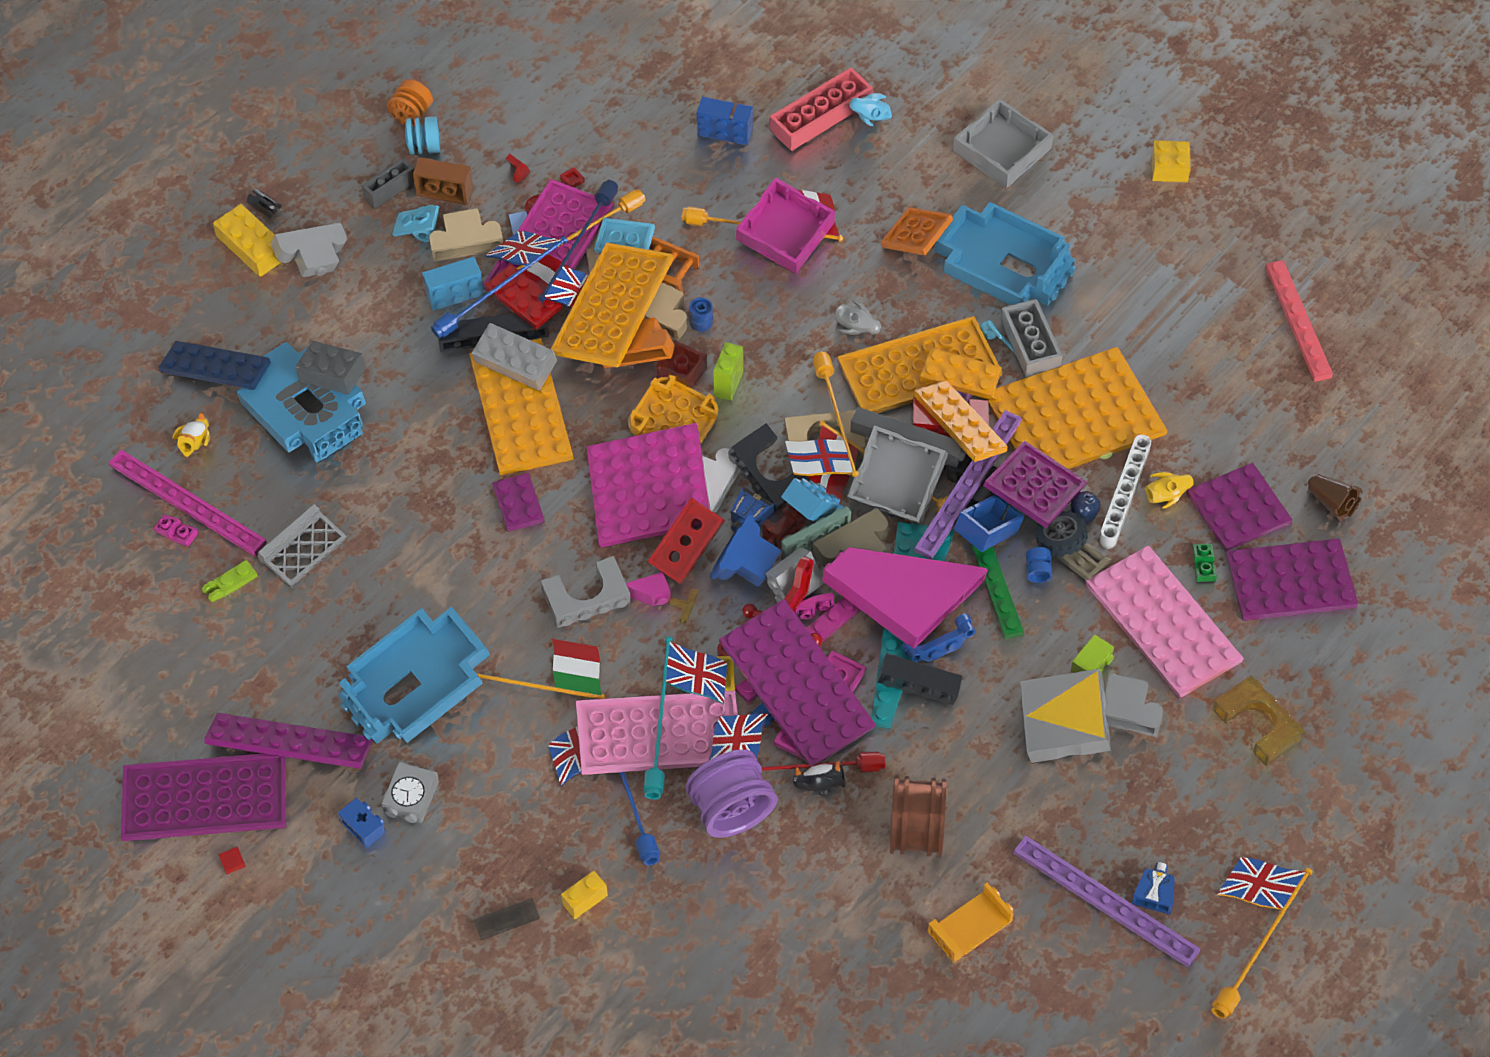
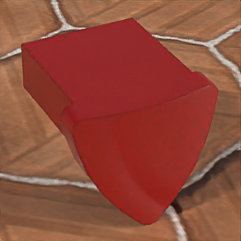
M510 153L505 159L510 166L516 169L513 181L519 183L531 171L523 162Z

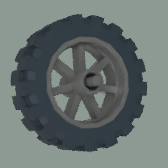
M1063 510L1047 528L1039 523L1035 527L1038 546L1050 550L1051 556L1054 557L1056 555H1059V557H1064L1066 554L1068 556L1072 555L1074 551H1079L1088 539L1084 518L1080 517L1079 513H1073L1071 510Z

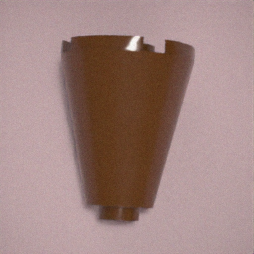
M1321 474L1312 476L1308 481L1309 491L1339 521L1346 520L1344 517L1347 515L1351 517L1361 503L1362 498L1359 495L1360 493L1363 494V491L1358 486Z

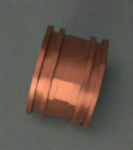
M895 775L890 854H894V850H900L901 855H904L905 851L927 852V856L930 857L932 853H937V857H942L946 779L942 778V782H936V778H932L931 782L909 780V776H905V780H899V775Z

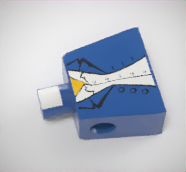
M1157 862L1154 870L1145 869L1134 893L1132 905L1171 914L1175 877L1167 874L1168 866L1165 863Z

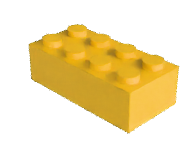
M242 204L213 222L216 237L259 277L281 263L276 258L270 244L275 234Z

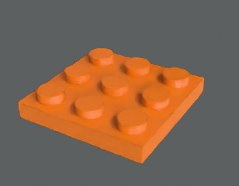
M908 207L880 242L882 248L926 255L953 221V217L947 213Z

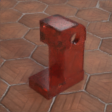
M788 504L782 510V516L775 523L767 519L762 524V538L768 541L774 536V546L780 549L782 547V540L786 536L798 532L804 525L806 517Z

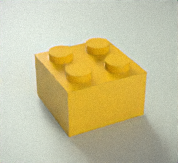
M1154 140L1152 150V181L1188 182L1190 174V142Z

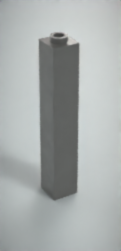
M857 407L851 420L850 432L870 438L875 425L900 434L906 439L945 450L948 453L945 464L954 467L958 466L959 461L964 460L966 454L953 438Z

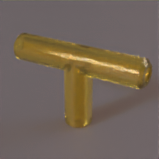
M697 589L691 590L687 601L673 597L670 599V605L683 608L679 619L682 624H685L688 620L699 593Z

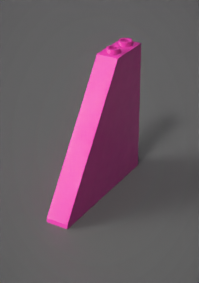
M849 547L845 552H840L833 563H828L824 567L822 581L914 649L984 582L987 569L984 567Z

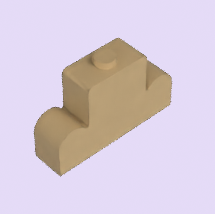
M478 209L444 214L443 219L446 232L436 230L429 237L434 262L490 252L503 243L499 223L488 221L482 225Z
M661 283L643 318L655 317L661 329L667 330L671 339L677 342L687 330V315L681 310L684 306L683 292L671 285Z

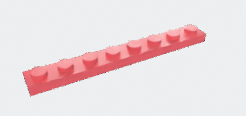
M1284 260L1266 263V271L1314 382L1332 378V370Z

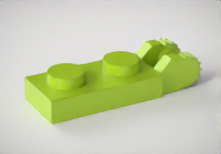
M245 560L214 579V581H209L201 589L204 594L210 593L208 596L210 602H215L252 581L258 575L249 562Z

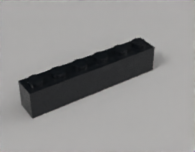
M515 313L499 314L496 316L460 320L457 323V329L446 337H441L438 341L440 352L475 348L489 323L528 340L549 337L548 322H545L535 330Z

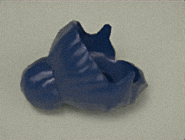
M1089 491L1079 492L1071 501V511L1079 513L1080 517L1084 518L1086 524L1095 519L1101 506L1097 495Z

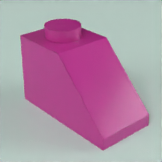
M663 572L626 583L631 598L650 606L663 605L671 601L670 589Z

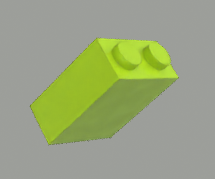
M725 342L713 371L714 397L732 401L743 375V346Z

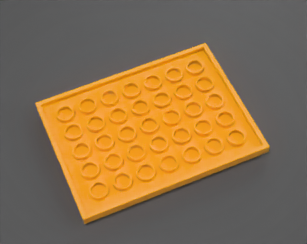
M1118 346L995 389L991 400L985 399L988 400V406L997 422L1005 410L1022 418L1020 425L1009 440L1013 451L1025 440L1067 469L1099 459L1102 455L1111 452L1116 453L1132 447L1134 439L1138 435H1146L1150 440L1167 435L1168 431Z

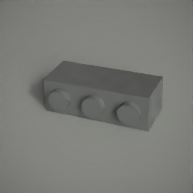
M402 158L361 185L364 199L376 209L415 183L413 176L415 168L406 159Z

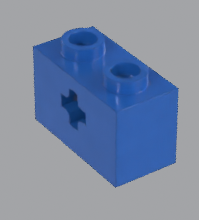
M355 798L338 812L340 822L367 848L385 834L383 827L385 823L379 815L374 816L371 813L372 810L366 802H361L358 798Z

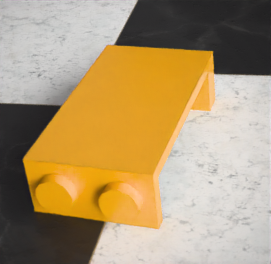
M985 883L983 892L939 923L936 919L928 923V933L954 963L1010 924L1013 920L1014 911L1008 902H1004L1000 898V893L995 887Z

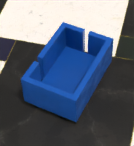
M702 97L696 112L697 135L748 145L753 131V106L737 104L733 118H730L734 107L733 102Z
M995 494L975 504L973 507L971 506L961 511L954 530L973 544L975 548L983 552L1017 534L1024 516L1011 506L1004 521H1002L1009 504Z

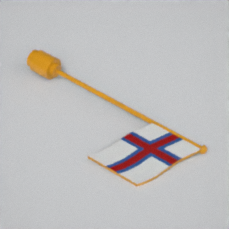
M821 351L814 355L813 365L817 377L826 380L843 440L785 441L794 475L851 474L853 477H857L859 473L854 466L829 381V377L834 373L833 364L830 356L826 352Z

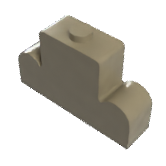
M875 508L813 543V554L825 567L828 563H833L840 552H845L849 547L886 553V547L881 541L887 537L888 521L880 510Z

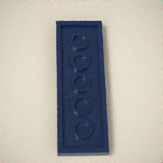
M175 341L158 368L161 373L255 390L271 361L269 357Z

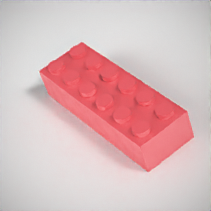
M851 67L770 116V131L792 151L855 113V111L850 109L849 99L866 97L873 93V87Z

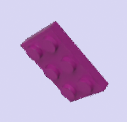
M529 473L492 482L508 532L545 522Z

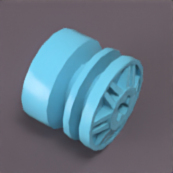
M437 116L425 117L424 125L420 124L419 118H415V126L412 125L411 118L406 119L405 138L410 155H415V147H418V153L422 154L423 146L427 147L429 154L440 153Z

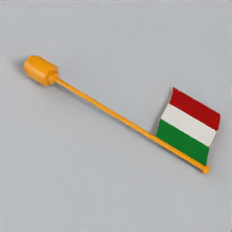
M551 638L554 649L553 676L555 687L476 673L479 678L595 699H606L605 695L601 693L600 656L597 646Z

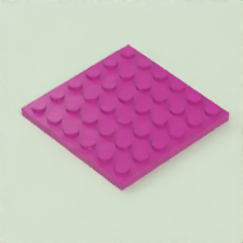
M697 423L587 446L597 533L601 548L667 534L691 497L710 509ZM696 520L693 527H702L701 520Z

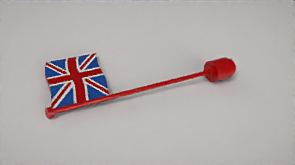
M768 713L720 716L714 729L712 752L709 760L734 750H749L757 758L760 751L762 728ZM879 751L860 752L859 757H856L855 761L842 762V766L856 765V769H860L861 773L880 772L881 769H885L884 753H879ZM831 762V763H817V764H815L814 766H816V765H821V764H831V765H834V764H836V762ZM799 764L762 767V771L811 768V765Z

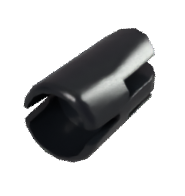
M252 190L256 196L249 194L247 203L272 219V214L275 215L277 209H280L282 205L260 190Z

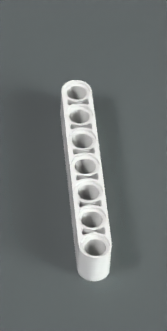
M1138 435L1134 439L1101 529L1099 543L1103 548L1111 549L1115 547L1149 455L1151 440L1146 435Z

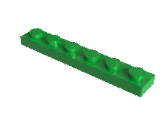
M970 543L978 567L987 569L984 584L1004 639L1023 636L1024 630L993 546L981 552Z

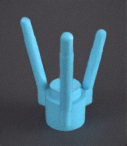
M987 320L980 325L985 339L992 340L997 336L1015 354L1012 345L999 332L991 320Z

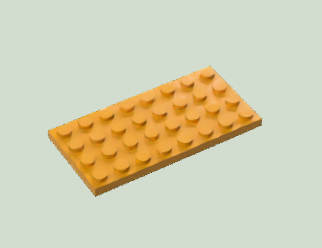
M606 243L551 347L555 355L619 368L673 261V255Z
M974 316L837 356V362L858 407L875 413L913 403L915 390L934 385L920 381V376L931 348L999 366Z
M541 338L530 340L543 346ZM469 353L500 476L574 460L551 372L539 391L476 363L472 353Z

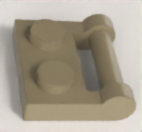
M1088 543L1081 546V548L1099 563L1095 562L1081 550L1074 551L1069 556L1066 554L1059 559L1085 580H1090L1093 576L1100 573L1112 561L1108 556L1104 557Z

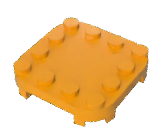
M673 375L658 379L655 377L635 410H632L630 432L637 436L697 423L700 443L702 444L718 416L719 409L714 396L710 393L705 396L675 381L676 376Z

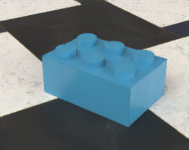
M475 257L422 272L425 293L432 311L484 295L481 271Z
M794 478L781 496L807 519L816 522L822 517L826 518L831 515L835 510L844 508L839 503L840 499L825 492L826 488L820 483L815 484L812 481L808 482L803 478L802 480Z

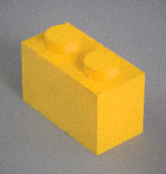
M592 871L561 894L562 905L576 919L608 896L607 885L595 871Z

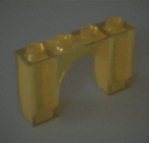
M1251 675L1214 702L1212 710L1225 724L1247 710L1261 711L1272 720L1274 729L1257 741L1253 749V753L1265 766H1268L1303 740L1305 734L1303 726L1296 722L1290 716L1288 710L1282 708L1277 703L1276 698L1263 688L1261 682L1255 680Z

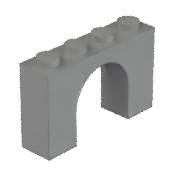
M614 556L596 562V572L603 588L596 597L589 600L572 598L566 592L559 575L541 580L542 592L557 628L569 626L579 620H587L591 616L604 614L609 610L622 608L631 603L630 592Z

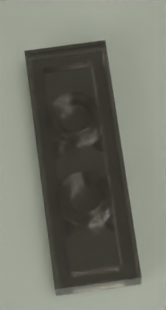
M533 898L474 919V924L480 940H484L538 920L540 916Z

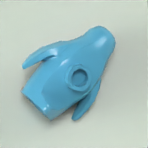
M872 93L863 98L849 99L850 109L855 111L867 125L874 126L869 120L885 121L892 117L890 106L879 100L886 98L883 94Z

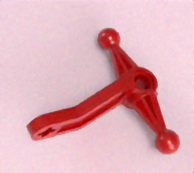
M806 556L799 560L793 586L784 598L794 612L809 590L814 562ZM751 603L744 605L742 609L743 615L749 619L763 612L757 610V607ZM818 633L810 634L818 646L822 644L821 635Z

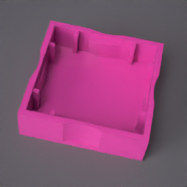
M775 177L762 194L758 204L749 211L736 228V240L797 274L835 223L836 211L814 199L804 196L797 189Z

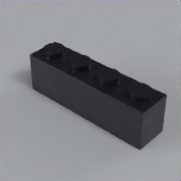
M886 653L877 683L883 684L886 687L901 689L906 693L918 694L926 699H935L943 704L954 705L959 694L962 675Z

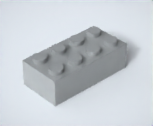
M1035 299L1003 307L1001 323L1025 377L1061 367L1062 354L1038 300Z
M489 323L472 352L476 363L539 391L557 362L553 350L492 323Z

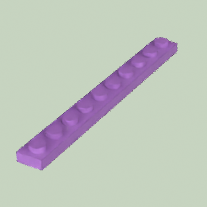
M1005 410L992 430L1007 445L1020 425L1022 418ZM1000 454L976 462L971 461L916 545V553L928 559H933L957 522L961 511L966 508Z
M1025 836L1014 850L1016 856L1189 968L1200 953V948L1031 838Z

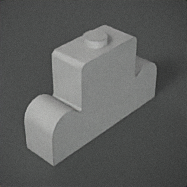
M335 223L275 234L270 244L276 258L280 262L288 263L293 258L295 259L302 277L322 276L335 270L339 262L337 253L342 250L347 237L342 224Z
M1109 675L1105 691V717L1109 726L1157 737L1163 709L1155 702L1144 703L1149 685L1148 682L1134 679L1131 676Z

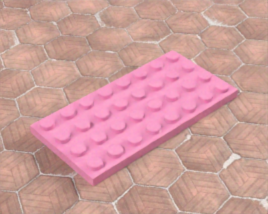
M1149 545L1098 573L1090 580H1086L1085 585L1179 699L1243 661L1241 654Z
M725 691L724 705L711 698L692 693L665 695L658 759L659 769L700 767L709 761L712 752L714 729L719 717L738 715L735 691ZM661 695L576 701L582 775L644 771L654 768Z

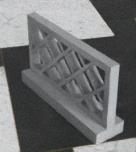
M314 504L258 552L259 561L263 565L266 564L285 583L292 587L344 542L347 536L320 512V508ZM320 519L325 523V529H314V524ZM303 533H312L311 541H300V536ZM314 533H325V541H314ZM327 533H336L340 538L336 541H327ZM289 545H298L297 553H286V548ZM300 545H311V553H300ZM314 545L325 546V551L323 553H313ZM274 558H284L283 566H275L271 561ZM286 558H297V566H286ZM300 558H311V563L308 566H299ZM286 570H297V575L292 580L285 573Z

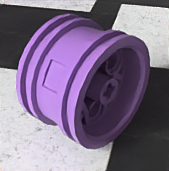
M734 750L716 756L700 766L687 780L685 785L686 792L690 796L692 803L700 808L702 812L701 821L710 836L722 838L744 832L764 820L776 807L778 797L773 791L771 784L763 780L761 776L762 767L757 761L755 754L749 750Z

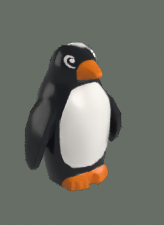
M837 761L834 765H816L809 768L806 772H801L799 768H796L793 784L802 790L819 792V795L830 793V788L835 785L846 787L842 762Z

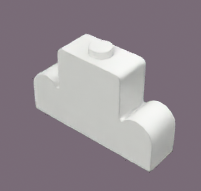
M727 448L717 451L716 461L703 456L710 509L714 513L718 512L740 472L738 466L730 461L728 456L730 449Z

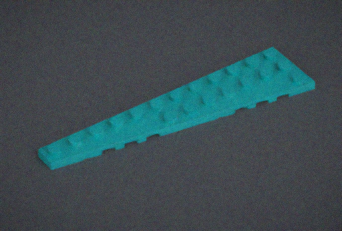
M898 522L894 554L928 559L916 553L915 547L929 526ZM953 528L932 560L945 562L955 534ZM886 628L883 629L871 718L875 722L876 727L891 728L902 690L877 683L881 665L886 653L910 660V658L902 650L904 642Z

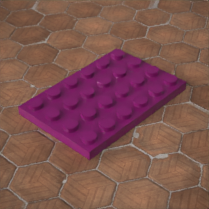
M1340 538L1226 552L1243 621L1358 607L1359 603Z

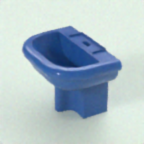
M748 515L726 544L710 573V578L712 580L717 578L728 580L737 573L758 587L765 580V573L772 568L781 550L759 536V525L754 521L752 515Z

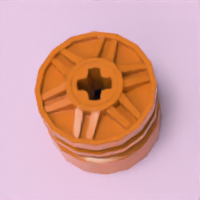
M406 79L402 81L396 93L388 101L387 109L398 122L406 125V119L411 118L412 125L415 126V118H419V121L422 119L424 113L433 102V96L420 82Z

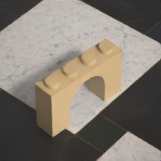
M856 410L839 412L846 438L865 450L864 436L850 432L851 420ZM835 412L785 418L787 441H808L811 435L821 431L819 423L822 420L841 434ZM859 451L857 458H864V454Z

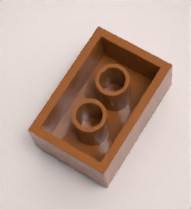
M419 157L413 172L417 196L468 205L474 190L470 166Z

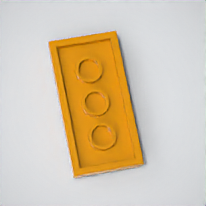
M931 348L922 370L920 381L931 384L947 381L956 391L991 400L1000 378L1002 367Z

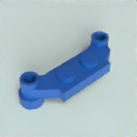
M962 614L955 619V624L958 627L956 630L922 646L917 645L914 649L904 642L902 650L905 655L909 656L911 661L926 660L928 663L949 652L956 651L976 631L972 626V620L969 615Z

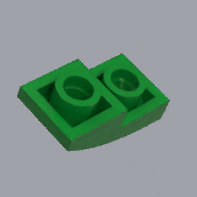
M1212 543L1193 544V560L1197 582L1216 581L1217 574Z

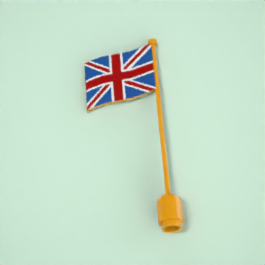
M1241 857L1219 890L1217 896L1233 897L1260 907L1278 909L1281 912L1233 987H1223L1212 1003L1211 1011L1218 1018L1226 1019L1231 1016L1241 1000L1237 991L1238 986L1304 881L1313 873L1310 868L1306 867L1304 871L1282 868L1258 859Z

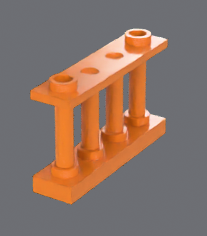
M653 236L649 249L672 254L673 261L677 260L684 263L675 277L666 274L662 283L671 285L683 292L681 279L690 266L699 269L700 256Z

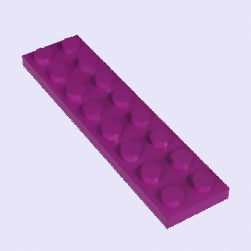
M225 713L216 714L204 738L205 744L359 769L362 768L372 745V739L368 740L363 735Z

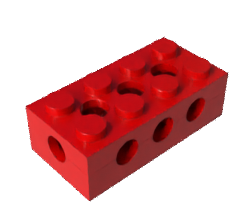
M691 497L648 562L679 584H683L726 520ZM696 520H701L702 527L699 530H695L693 527ZM685 536H690L691 543L688 546H684L682 542ZM675 552L680 554V559L677 562L672 561V554Z

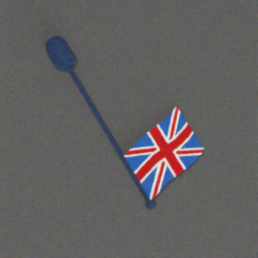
M606 180L601 184L595 194V200L598 205L543 294L539 295L538 300L540 302H544L547 299L572 309L589 275L564 267L599 208L601 206H609L618 193L616 182Z

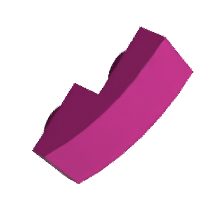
M163 514L153 528L154 531L187 547L190 546L199 533L197 528L182 524L178 518Z
M821 594L802 601L797 607L795 614L799 619L806 620L814 618L815 611H828L834 606V594Z

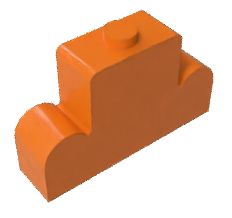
M655 317L642 320L620 366L672 358L675 345L667 330L661 329ZM603 365L605 369L612 368V366Z

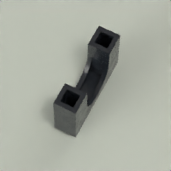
M765 423L733 445L728 451L730 461L738 466L743 478L748 479L752 484L753 491L774 504L775 512L788 503L781 496L794 478L799 480L803 478L808 482L811 480L808 476L794 475L792 473L783 480L773 481L765 478L759 472L756 465L757 456L772 446L778 438L768 424Z

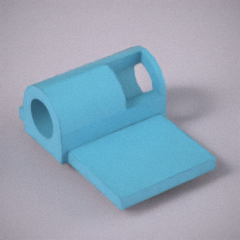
M428 205L414 210L399 212L392 235L395 237L412 233L418 240L429 242L430 234L434 232L437 223L439 206Z

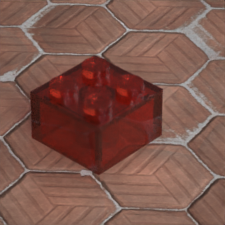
M675 340L673 342L675 347L672 358L660 360L656 365V378L673 375L676 376L675 381L692 389L707 369V355Z

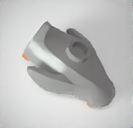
M852 300L858 307L841 304L837 308L835 320L848 329H839L840 332L848 335H858L861 333L878 334L880 332L881 323L870 315L869 310L862 303Z

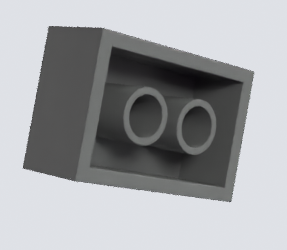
M312 341L296 364L295 369L299 381L302 383L349 395L365 371L366 366L362 353Z

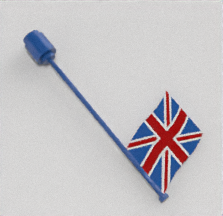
M518 231L485 255L486 257L498 258L525 266L456 316L446 313L433 322L431 330L434 335L440 339L458 328L459 317L562 243L566 244L568 242L567 238L563 236L561 239H554L532 232Z
M577 726L559 735L548 744L561 786L573 776L581 773ZM620 772L641 833L635 841L640 859L647 866L654 865L660 860V851L656 839L653 835L644 832L625 773Z

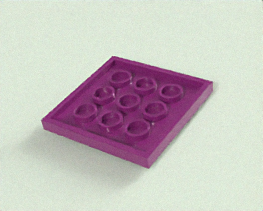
M1024 440L992 473L983 486L1047 528L1085 487L1087 481Z
M1254 463L1245 465L1187 490V496L1225 552L1292 524L1293 519Z

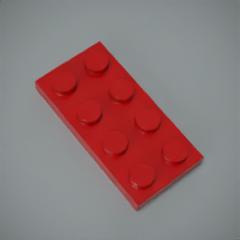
M510 264L485 284V290L491 291L519 270ZM523 273L492 294L535 330L562 309V304L545 299L544 302H540L538 297L540 294H543L544 290Z

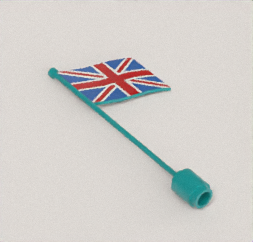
M669 636L665 637L666 651L654 768H650L645 772L643 785L645 797L653 800L659 799L664 790L665 773L658 768L666 683L682 691L711 698L723 705L725 697L727 662L715 656L677 645L672 642L673 638Z

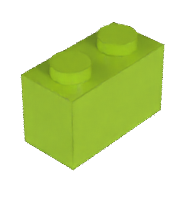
M1094 634L1072 661L1070 671L1076 673L1100 669L1102 674L1103 667L1105 665L1109 666L1114 659V646Z

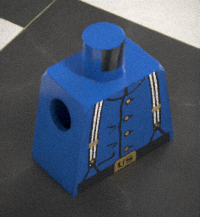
M743 487L731 509V521L734 522L731 530L735 532L748 515H752L754 521L761 527L773 516L774 504Z

